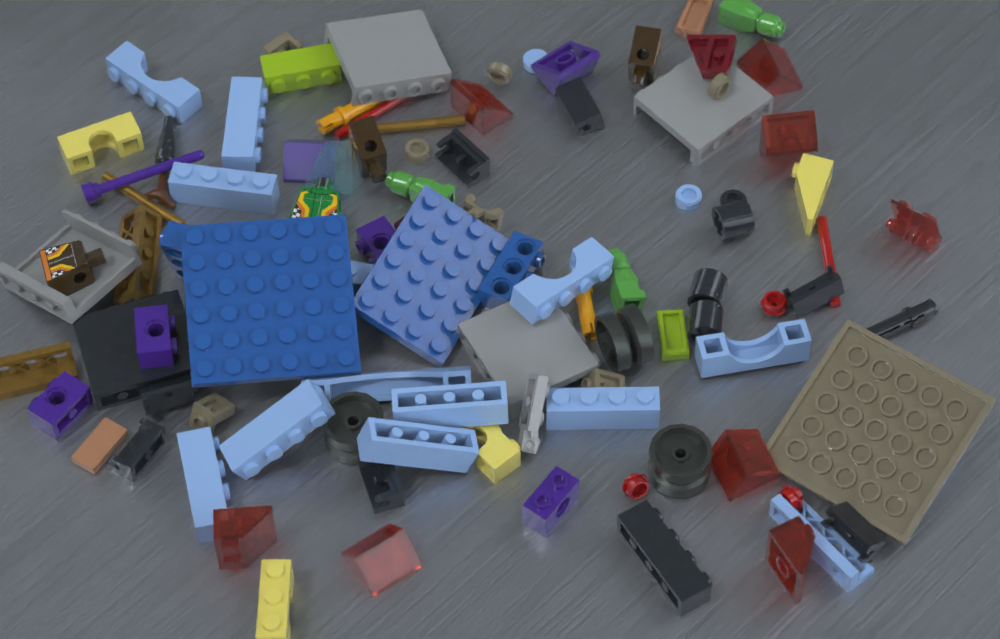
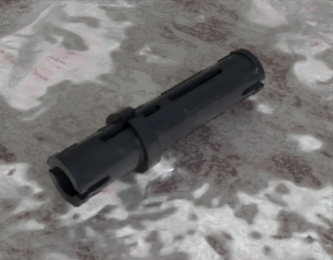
M929 298L910 308L907 306L902 309L901 313L866 329L882 338H887L905 328L916 327L919 322L937 315L938 309L935 302Z

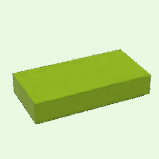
M684 309L656 311L661 360L689 359L690 353Z

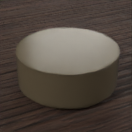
M491 62L487 68L486 75L492 82L505 85L510 82L513 71L504 63Z
M724 73L718 74L708 87V95L715 100L723 98L731 87V78Z
M412 139L405 145L404 156L411 163L425 162L430 156V145L425 140Z

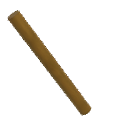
M454 115L377 123V127L381 134L465 125V116Z
M108 171L102 175L104 182L118 178ZM127 185L117 189L140 205L143 204L158 213L165 221L187 224L185 220L154 200L145 198L143 193L132 186Z

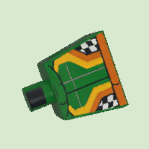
M318 177L315 188L302 187L289 218L341 215L340 195L337 190H331L332 180L326 177Z

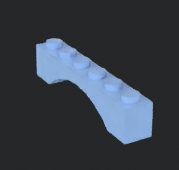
M470 366L370 372L361 373V375L310 378L309 380L322 388L329 402L332 398L342 393L353 391L367 393L377 401L392 400L391 389L471 383Z

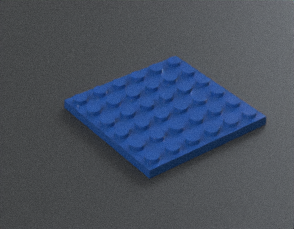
M346 214L180 226L192 388L361 375Z

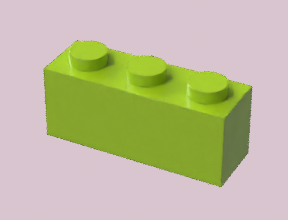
M331 43L260 55L261 70L265 88H268V95L342 82L340 62Z

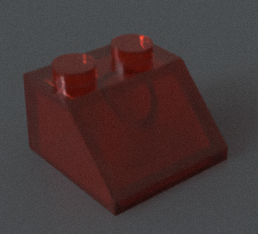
M272 505L213 509V540L220 570L235 571L240 568H249L277 541Z
M800 516L769 530L765 554L766 563L795 605L801 603L810 569L814 540L816 538L812 527L809 524H805Z

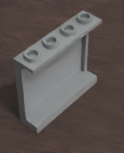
M422 9L326 23L324 43H331L352 90V106L449 90L452 72Z
M692 55L683 63H678L664 76H659L654 83L645 89H640L634 96L633 113L637 115L642 110L645 111L691 150L690 161L698 166L772 113L774 96L732 63L729 73L732 82L731 87L723 98L715 100L707 93L713 79H702Z
M64 209L62 213L67 224L15 268L1 262L0 281L4 288L73 324L141 265L142 262L138 255V247L133 241L125 240L114 231H107L96 222L91 223L80 214H74ZM77 240L82 241L86 252L101 247L107 263L92 268L96 280L93 284L69 296L48 286L39 254L40 250Z
M508 301L458 324V334L460 336L458 340L486 382L506 381L508 417L510 420L520 416L529 373L548 376L550 388H561L589 375L594 368L599 369L601 367L597 354L590 352L585 337L581 332L577 333L568 313L564 314L560 307L554 310L548 318L540 319L532 325Z

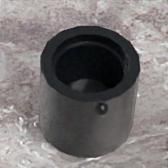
M737 199L712 208L714 228L721 240H727L754 231L753 213L745 199Z
M702 268L694 273L689 291L688 306L690 307L692 303L700 300H712L723 306L728 286L727 277L716 269Z
M700 300L691 304L689 307L687 332L689 342L696 345V337L723 332V306L712 300Z

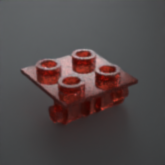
M890 199L895 218H889L885 227L889 229V232L900 238L903 235V240H907L914 228H916L910 238V243L915 244V246L924 251H934L938 243L935 239L941 242L943 240L937 219L926 212L920 214L914 211L913 206L903 200L896 202Z

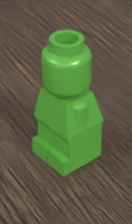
M723 0L719 6L718 24L734 29L737 32H754L756 30L762 35L774 38L775 36L781 37L785 31L786 23L782 22L779 16L769 12L762 13V9L749 0Z
M401 170L396 172L390 171L387 175L385 185L390 187V191L406 198L410 196V201L412 202L415 201L426 184L455 203V186L447 183L444 186L437 183L434 179L417 177L416 179L415 176Z
M617 248L608 250L614 256L612 273L609 276L611 278L609 298L611 299L615 314L617 315L619 308L632 303L642 311L646 295L644 290L639 289L638 278L632 271L627 256Z

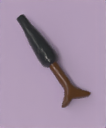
M172 116L164 117L163 128L155 153V165L175 158L174 118ZM168 171L158 175L157 188L145 193V198L157 199L164 206L175 209L176 205L167 188Z

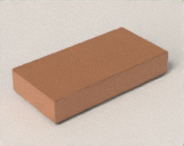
M688 0L675 28V35L687 38V34H702L714 7V0Z
M105 417L71 456L72 463L95 475L129 435L128 429Z

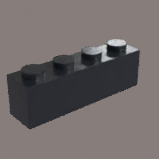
M646 499L617 515L618 533L680 616L710 601L711 587L713 586L710 577L706 572L699 570L694 556L689 550H684L677 533L672 528L669 529L666 526L658 508H653Z

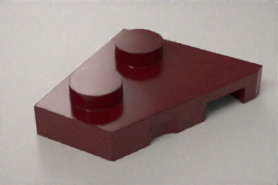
M687 34L688 45L702 79H714L720 73H724L729 77L737 43L735 34Z

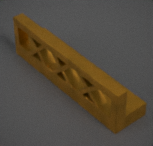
M143 204L121 217L119 237L125 240L129 239L136 244L142 264L114 287L113 303L117 306L126 303L132 298L144 299L156 295L162 216Z
M69 341L0 357V368L10 367L0 371V401L46 390L50 382L58 378L64 371L79 380ZM67 353L65 356L53 357L55 354ZM37 360L35 363L26 364L27 361Z

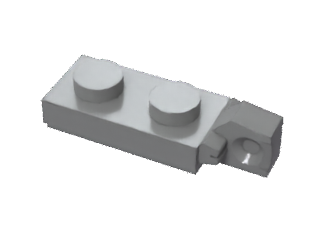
M529 373L527 376L518 428L520 429L518 445L523 452L536 454L540 444L538 431L544 421V399L547 398L550 390L548 376Z

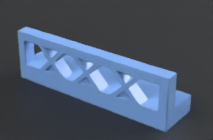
M778 494L772 498L769 516L847 593L874 574L875 569L868 562L861 563L857 560V557L860 555L832 527L824 528L820 524L824 519L804 500L800 509L802 510L801 515L782 495ZM812 525L818 526L822 530V535ZM833 545H837L842 550V554ZM852 564H857L863 571L859 573Z

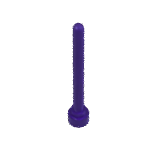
M196 150L101 184L90 181L81 184V188L87 204L97 202L98 198H101L104 193L171 171L174 162L191 164L202 160L205 154L202 150Z

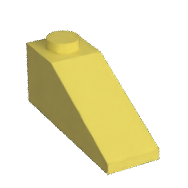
M803 153L800 163L795 162L791 177L795 178L794 190L805 235L811 236L832 178L834 161Z

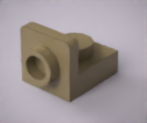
M285 31L263 46V55L304 47L298 38H293Z
M594 368L587 377L583 378L580 388L625 387V376Z
M214 392L193 403L189 426L194 430L210 426L213 437L216 424L233 416L236 405L217 392Z

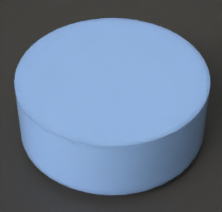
M540 49L527 51L523 56L524 69L529 73L535 74L531 64L546 56L547 53Z
M689 184L679 187L675 195L676 205L685 211L697 209L702 202L701 190Z

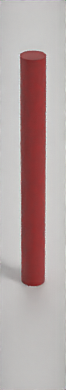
M410 97L386 100L352 121L372 115L375 119ZM348 123L334 131V136L337 140L348 136Z
M819 216L816 222L824 270L827 273L826 266L831 264L836 274L827 217ZM840 296L830 301L832 308L841 306Z

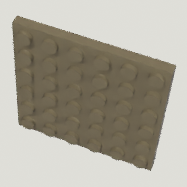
M847 319L757 460L759 463L833 505L847 501L878 531L906 546L994 407L996 399Z

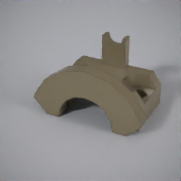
M468 194L463 205V209L468 212L467 215H473L475 220L479 219L499 232L502 226L504 210L500 208L494 210L479 208L476 205V196Z

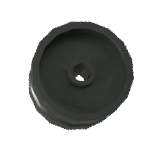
M634 303L619 308L617 315L609 311L595 317L594 327L597 342L611 371L618 373L631 368L632 361L640 365L654 360L655 352L651 332L642 312Z
M357 391L345 392L330 400L329 403L336 414L322 425L326 448L332 457L341 463L357 465L364 462L360 461L357 436L368 417L384 419L383 409L379 402L367 393Z
M673 424L660 429L652 438L649 447L648 473L654 487L664 495L675 498L691 497L701 492L708 484L711 474L713 454L711 441L703 431L687 424Z

